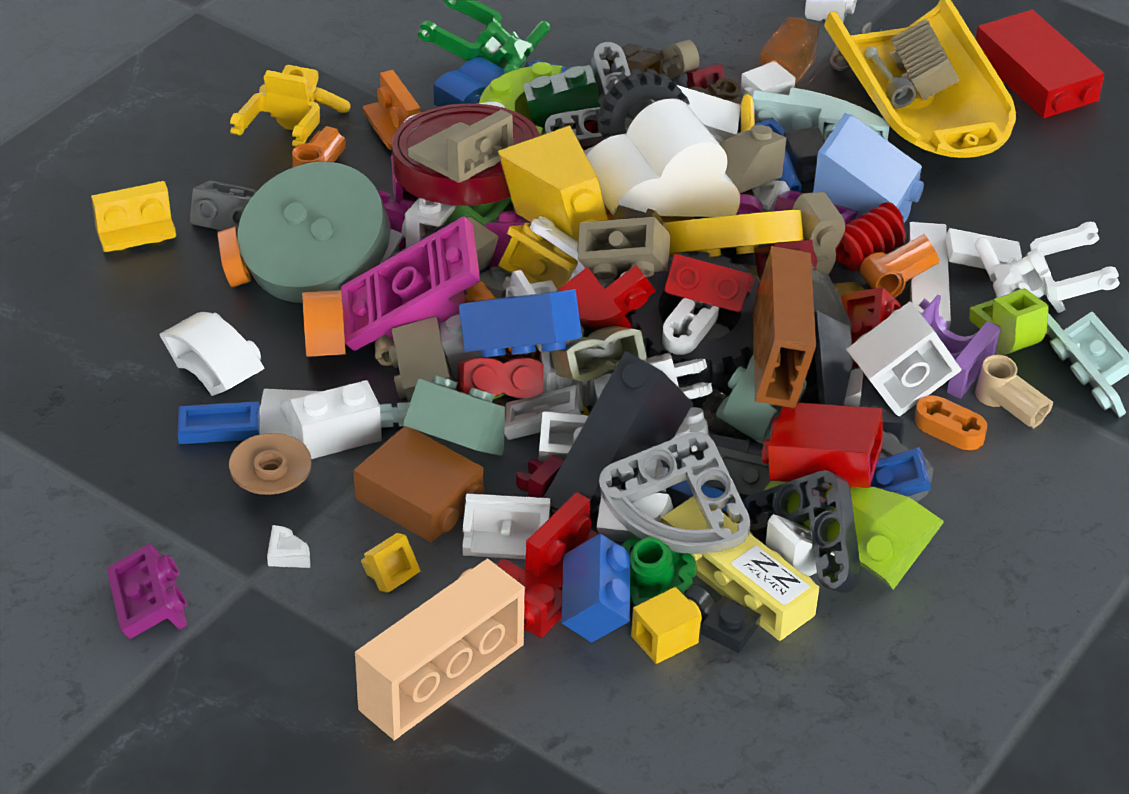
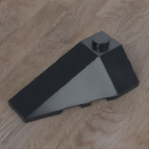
M816 311L814 312L816 348L805 378L807 381L806 389L799 403L844 406L853 364V358L846 350L852 345L850 326Z
M625 351L544 498H550V508L558 511L577 492L590 499L591 512L601 502L599 479L604 468L614 462L674 439L693 402L662 370ZM619 477L612 478L611 487L617 488L622 483Z

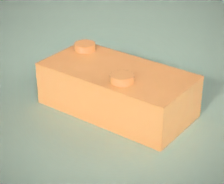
M487 558L473 569L463 572L455 582L355 651L358 710L389 737L396 740L524 645V586Z

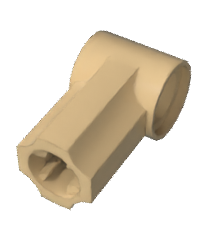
M1003 355L986 357L982 363L975 389L976 398L987 406H1002L1033 429L1041 424L1046 415L1051 411L1053 401L1016 375L1018 368L1012 359Z

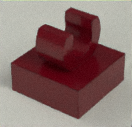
M717 63L686 72L688 89L690 87L706 89L707 86L716 84L719 79L725 78L722 64Z
M553 454L544 463L531 458L528 461V473L531 475L518 471L516 473V486L520 490L528 492V497L544 498L564 460Z

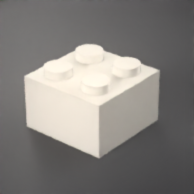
M911 301L894 311L886 320L870 332L862 335L854 344L846 349L898 416L904 414L916 405L918 400L931 394L961 371V368L938 335Z

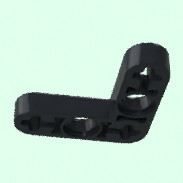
M826 470L818 471L752 494L743 501L749 514L750 531L762 535L767 534L768 520L773 514L797 524L810 520L819 582L823 587L841 593L851 591L858 584L861 577L859 550L848 481L843 476ZM829 484L833 485L832 490L828 491L830 487ZM798 492L800 496L799 507L790 514L787 509V502L792 494ZM824 492H827V498H824ZM762 508L774 510V513L768 511L760 514ZM838 520L840 534L836 540L829 542L827 529L832 522ZM840 565H843L844 569L838 573V579H836L835 573L840 570Z

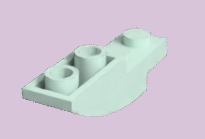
M791 87L789 95L754 91L752 98L754 101V113L760 121L773 117L787 132L817 136L816 145L823 146L844 113L854 116L888 141L890 125L886 120L845 100Z

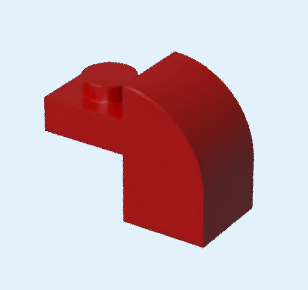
M637 265L606 288L602 286L587 267L556 290L576 289L580 322L591 332L607 326L633 327L625 315L631 310L643 306L649 296L656 292Z

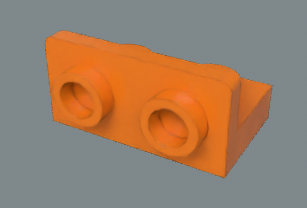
M393 69L380 73V88H377L379 102L363 106V114L389 150H392V139L399 126L408 117L421 113V107Z

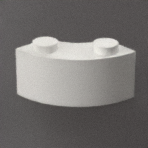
M196 313L159 334L177 367L185 368L194 373L205 385L211 396L232 388L264 369L257 346L250 340L246 341L217 313Z

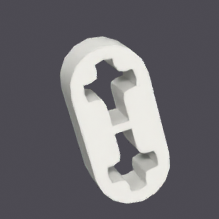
M683 298L663 325L662 344L665 349L676 355H685L692 352L715 324L719 314V307ZM702 305L708 307V309L702 308L696 316L694 315L695 307L700 308ZM685 327L688 328L687 335L682 334L679 338L673 336L674 334L679 335Z

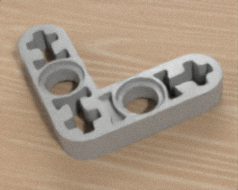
M603 42L595 48L591 59V68L599 94L605 96L608 92L605 87L610 81L612 84H615V80L619 81L618 75L625 73L626 76H629L631 74L625 54L620 46L613 42ZM603 55H607L609 60H614L611 67L612 73L609 75L610 67L607 60H601ZM600 107L551 115L545 123L543 135L553 132L554 127L561 129L570 126L572 129L575 123L576 129L572 130L581 147L597 145L603 141L602 135L600 133L588 132L584 127V122L595 120L599 123L596 118V109H600Z

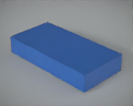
M259 402L179 406L177 432L179 444L241 441L260 434Z

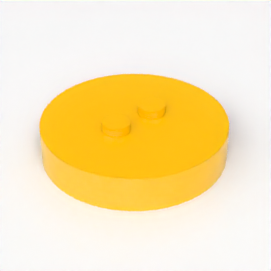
M801 210L752 213L663 223L664 228L670 233L669 254L698 251L710 253L709 257H717L721 255V249L736 248V254L754 253V248H758V245L803 240Z

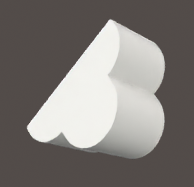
M663 99L647 106L635 117L626 134L615 135L601 141L586 155L597 175L603 202L612 215L615 214L618 204L645 213L650 208L656 210L659 216L721 217L736 215L738 211L740 193L725 174L727 155L724 149L692 109L681 100Z

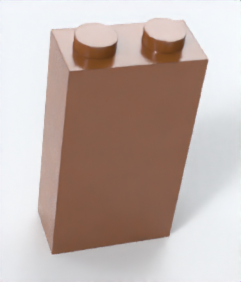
M771 246L753 304L756 402L791 408L796 407L816 348L811 253Z

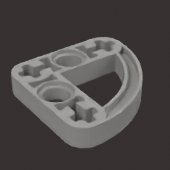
M695 431L684 434L614 462L605 467L600 474V491L606 505L623 526L641 539L653 537L667 544L671 551L702 554L723 551L739 546L749 536V514L714 441L703 432ZM691 446H696L699 451L704 450L702 460H697L694 455H690L689 448ZM674 452H677L678 460L681 459V469H677L676 460L672 454ZM659 459L667 462L670 469L665 476L656 478L646 472L647 464L652 460ZM634 468H639L640 480L643 482L641 485H638L637 477L634 478ZM619 477L622 482L627 481L625 482L626 490L619 492L616 487H611L612 478ZM687 480L709 529L687 530L662 524L642 513L631 502ZM708 480H718L724 484L726 490L718 498H709L703 494L701 487ZM727 506V513L733 523L740 521L736 533H731L728 528L721 530L724 527V517L720 509Z

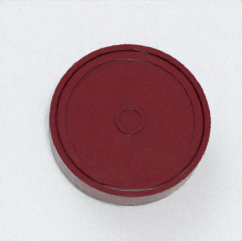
M467 103L432 108L409 118L396 130L392 139L394 175L397 182L406 191L435 203L469 206L501 201L511 197L501 161L471 176L468 180L458 183L408 157V148L458 122H463L470 126L501 109L512 114L513 145L539 137L540 133L537 127L523 115L499 106Z

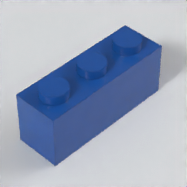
M576 289L458 304L465 352L481 350L482 357L505 355V348L511 347L512 355L535 352V345L542 344V352L567 348L566 341L582 338Z

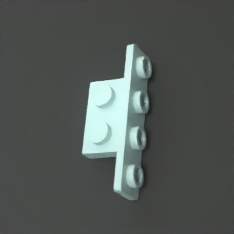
M1090 312L1065 330L1048 313L1046 334L1053 339L1050 341V344L1056 354L1063 361L1067 358L1070 359L1073 363L1071 365L1073 373L1083 385L1089 382L1094 387L1092 394L1104 410L1111 407L1119 418L1126 414L1118 393L1111 385L1129 374V352L1093 312Z

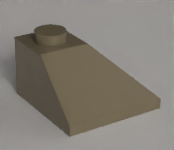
M755 125L751 129L735 134L719 143L727 155L725 174L737 187L739 193L782 177L786 137L773 132L772 128L765 125Z

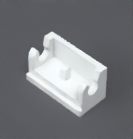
M466 494L463 522V556L525 559L526 540L550 518V498Z

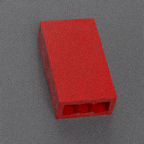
M1033 9L977 27L976 41L999 78L1043 119L1099 101L1105 73Z

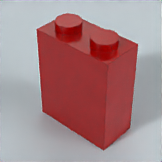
M797 403L795 408L783 406L779 418L774 417L772 420L771 438L765 439L763 444L762 460L764 464H769L770 481L789 482L818 471L826 470L843 476L848 481L849 487L869 488L883 446L882 408Z

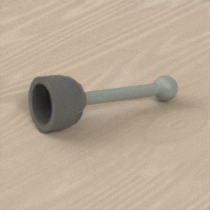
M873 46L868 47L865 50V57L873 60L889 82L886 87L889 101L897 108L909 105L916 97V88L906 78H894L878 57L877 48Z

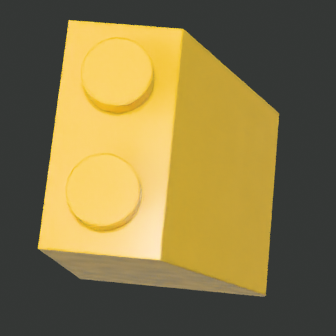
M570 126L498 151L513 207L519 216L531 223L534 218L538 219L539 216H543L552 221L556 228L579 242L581 222L608 220L597 175Z

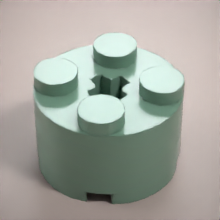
M753 355L747 369L740 366L732 375L728 387L733 391L730 396L723 400L716 412V416L748 437H752L756 442L764 444L765 439L771 438L772 420L774 417L779 418L783 406L755 401V360ZM806 380L804 381L797 403L800 402L806 389Z

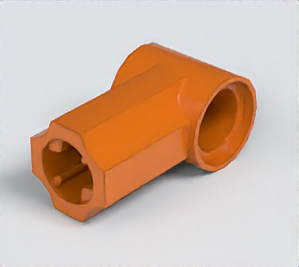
M326 126L322 131H318L309 143L298 145L293 149L292 167L313 162H335L346 149V139L339 134L336 128Z
M923 234L888 255L882 252L869 255L861 264L860 273L871 289L883 287L893 298H896L905 288L907 281L939 264L940 259L928 237Z

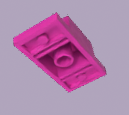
M463 216L342 285L341 295L345 344L356 351L385 334L393 340L392 328L437 316L440 323L447 321L454 315L460 314L458 304L465 303L464 290L480 281L473 224Z

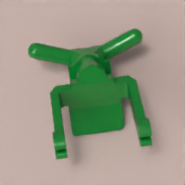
M444 0L447 7L457 10L487 26L479 35L477 41L470 43L440 28L429 20L422 22L420 25L421 30L417 35L422 41L431 42L466 60L463 65L472 58L483 57L503 68L506 74L521 68L526 61V57L530 56L547 35L551 26L548 21L542 20L526 39L522 40L518 38L515 32L510 34L502 27V16L499 12L476 0Z

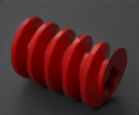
M885 202L880 204L879 207L871 209L868 213L860 215L857 219L848 222L845 225L843 237L835 248V261L841 263L846 269L855 272L860 270L861 264L869 255L879 252L890 253L894 248L902 246L905 242L906 234L900 210L893 203Z

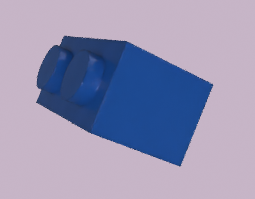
M600 533L564 554L561 623L592 643L630 622V553L621 545L616 544Z

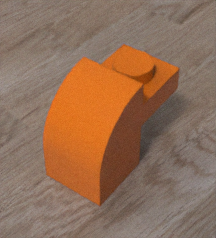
M341 290L302 292L306 357L346 354Z

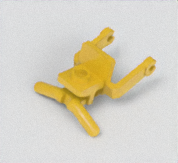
M286 65L282 73L266 71L264 75L265 84L260 87L259 93L254 94L238 113L232 115L230 124L235 126L231 128L230 133L242 135L259 112H269L271 117L276 118L281 126L288 130H293L292 136L296 137V139L293 140L292 146L296 147L305 144L307 138L320 123V106L314 101L340 113H347L350 110V103L335 94L316 87L319 79L317 70Z

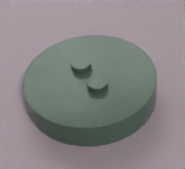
M313 162L290 168L276 175L252 196L241 215L237 239L240 254L253 278L266 292L285 301L303 303L302 292L341 290L342 285L379 265L388 247L390 221L376 187L363 173L340 163Z

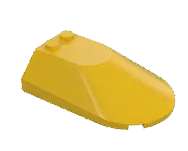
M939 0L934 9L907 28L851 36L837 12L828 13L824 27L883 118L901 137L924 150L957 158L983 156L996 151L1006 143L1016 120L1013 100L951 0ZM927 19L952 64L959 81L958 83H953L952 86H947L945 90H940L939 93H934L933 97L929 96L927 100H922L916 90V97L909 105L902 108L894 107L886 94L888 80L873 60L865 57V50L870 46L877 48L878 57L893 77L902 78L901 74L907 72L905 67L899 70L890 52L895 50L891 38Z

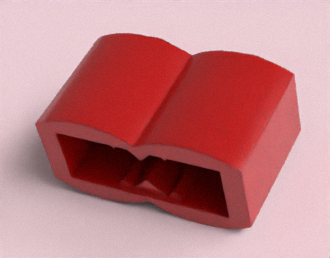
M482 357L467 358L458 362V391L469 395L470 389L473 387L491 393L494 396L502 393L516 398L535 397L543 393L544 364L527 358H508L500 362Z

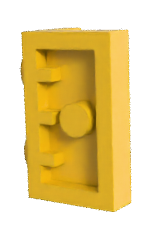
M165 181L91 196L96 231L104 252L123 250L148 243H157L176 237Z

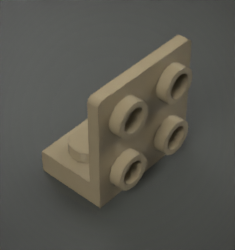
M501 109L470 126L463 122H458L408 148V157L458 183L468 180L471 176L484 169L496 165L500 161L499 150L513 146L512 114Z

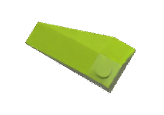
M770 481L764 490L787 482ZM829 485L828 491L832 490L833 485ZM872 486L869 488L850 487L860 565L894 590L944 522L910 497ZM798 492L792 494L787 502V509L790 514L799 507L800 496ZM824 492V498H827V492ZM810 520L800 523L811 530ZM838 520L832 522L827 529L829 542L836 540L840 534Z

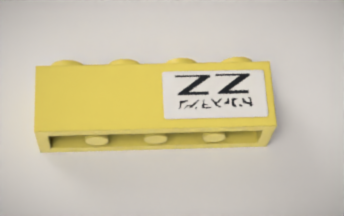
M694 496L661 517V523L671 527L687 530L709 529ZM722 512L724 527L721 530L728 528L731 533H736L738 531V524L736 522L733 523ZM750 531L745 542L739 546L713 553L692 554L697 565L696 575L722 596H726L761 614L759 625L779 641L816 615L819 586L808 575L802 574L786 562L778 552L771 550L756 539Z

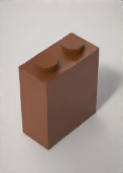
M404 426L354 469L355 499L430 543H433L444 532L450 531L455 526L457 520L465 513L466 494H484L485 492L482 466L407 426Z

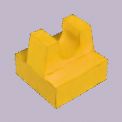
M400 533L394 534L364 553L365 558L361 559L366 575L375 580L379 591L387 593L421 572L407 536Z

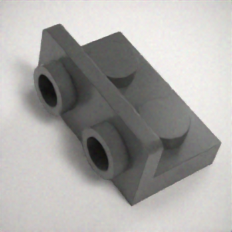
M212 180L193 188L190 223L217 230H225L234 226L238 227L246 205L258 190Z

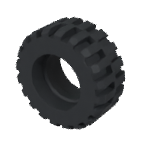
M698 252V256H689L688 253L678 254L751 273L743 265L735 266L731 264L732 260L721 255L717 259L709 257L710 253ZM669 260L668 271L654 272L653 276L646 277L656 292L649 296L643 306L631 310L625 315L633 326L630 329L641 331L647 358L670 353L662 344L663 325L683 299L682 297L668 294L665 291L673 260ZM754 276L755 280L751 294L747 293L741 312L719 307L717 320L730 330L728 334L714 340L701 341L692 352L685 355L670 353L673 364L700 358L705 359L707 368L701 372L677 377L679 388L700 382L711 383L713 392L694 398L697 399V403H709V399L717 397L718 401L730 396L733 390L728 387V383L732 375L740 366L747 369L748 363L754 355L753 304L761 282L756 276ZM702 305L700 308L695 307L694 314H698L702 308L708 309V307ZM674 334V335H673L674 337H677V338L680 337V336L677 335V334Z

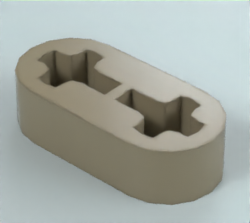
M691 40L674 43L661 50L664 55L661 73L670 79L683 76L686 72L699 67L698 50Z

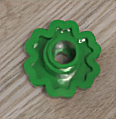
M653 537L644 538L640 541L628 539L623 543L622 547L630 553V602H632L633 607L674 587H677L684 595L693 584L692 578L697 574V565L692 554L671 551L667 544Z

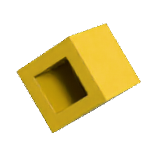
M674 587L633 607L631 637L653 662L658 664L699 643L700 623L702 621L701 612L693 600H688L677 587Z

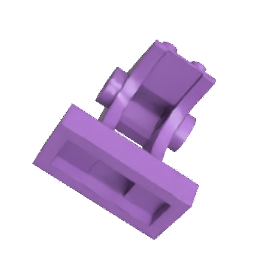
M937 294L931 303L924 298L918 306L924 310L920 314L932 327L961 368L959 373L949 379L947 393L961 399L978 378L984 359L996 354L1001 327L986 321L982 328L971 336L963 337L948 330V324L945 319L939 316L941 295Z

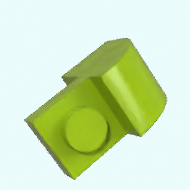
M1024 288L970 307L969 321L979 329L982 328L986 321L1000 326L996 354L1007 355L1043 340L1047 331L1049 305Z

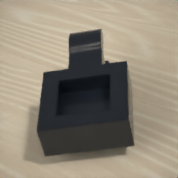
M693 584L684 594L688 600L691 599L696 603L701 612V623H703L701 634L737 653L741 651L759 626L761 614L726 596H723L718 603H715L705 589Z

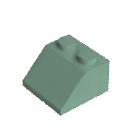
M434 375L432 382L418 378L403 423L404 426L476 451L502 456L504 450L505 407L492 403L493 394L471 387L468 395L455 390L458 382Z

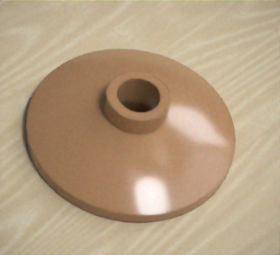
M265 433L250 437L234 449L229 459V470L233 480L247 491L265 495L279 494L297 487L307 478L312 466L311 454L306 445L295 437L281 433Z

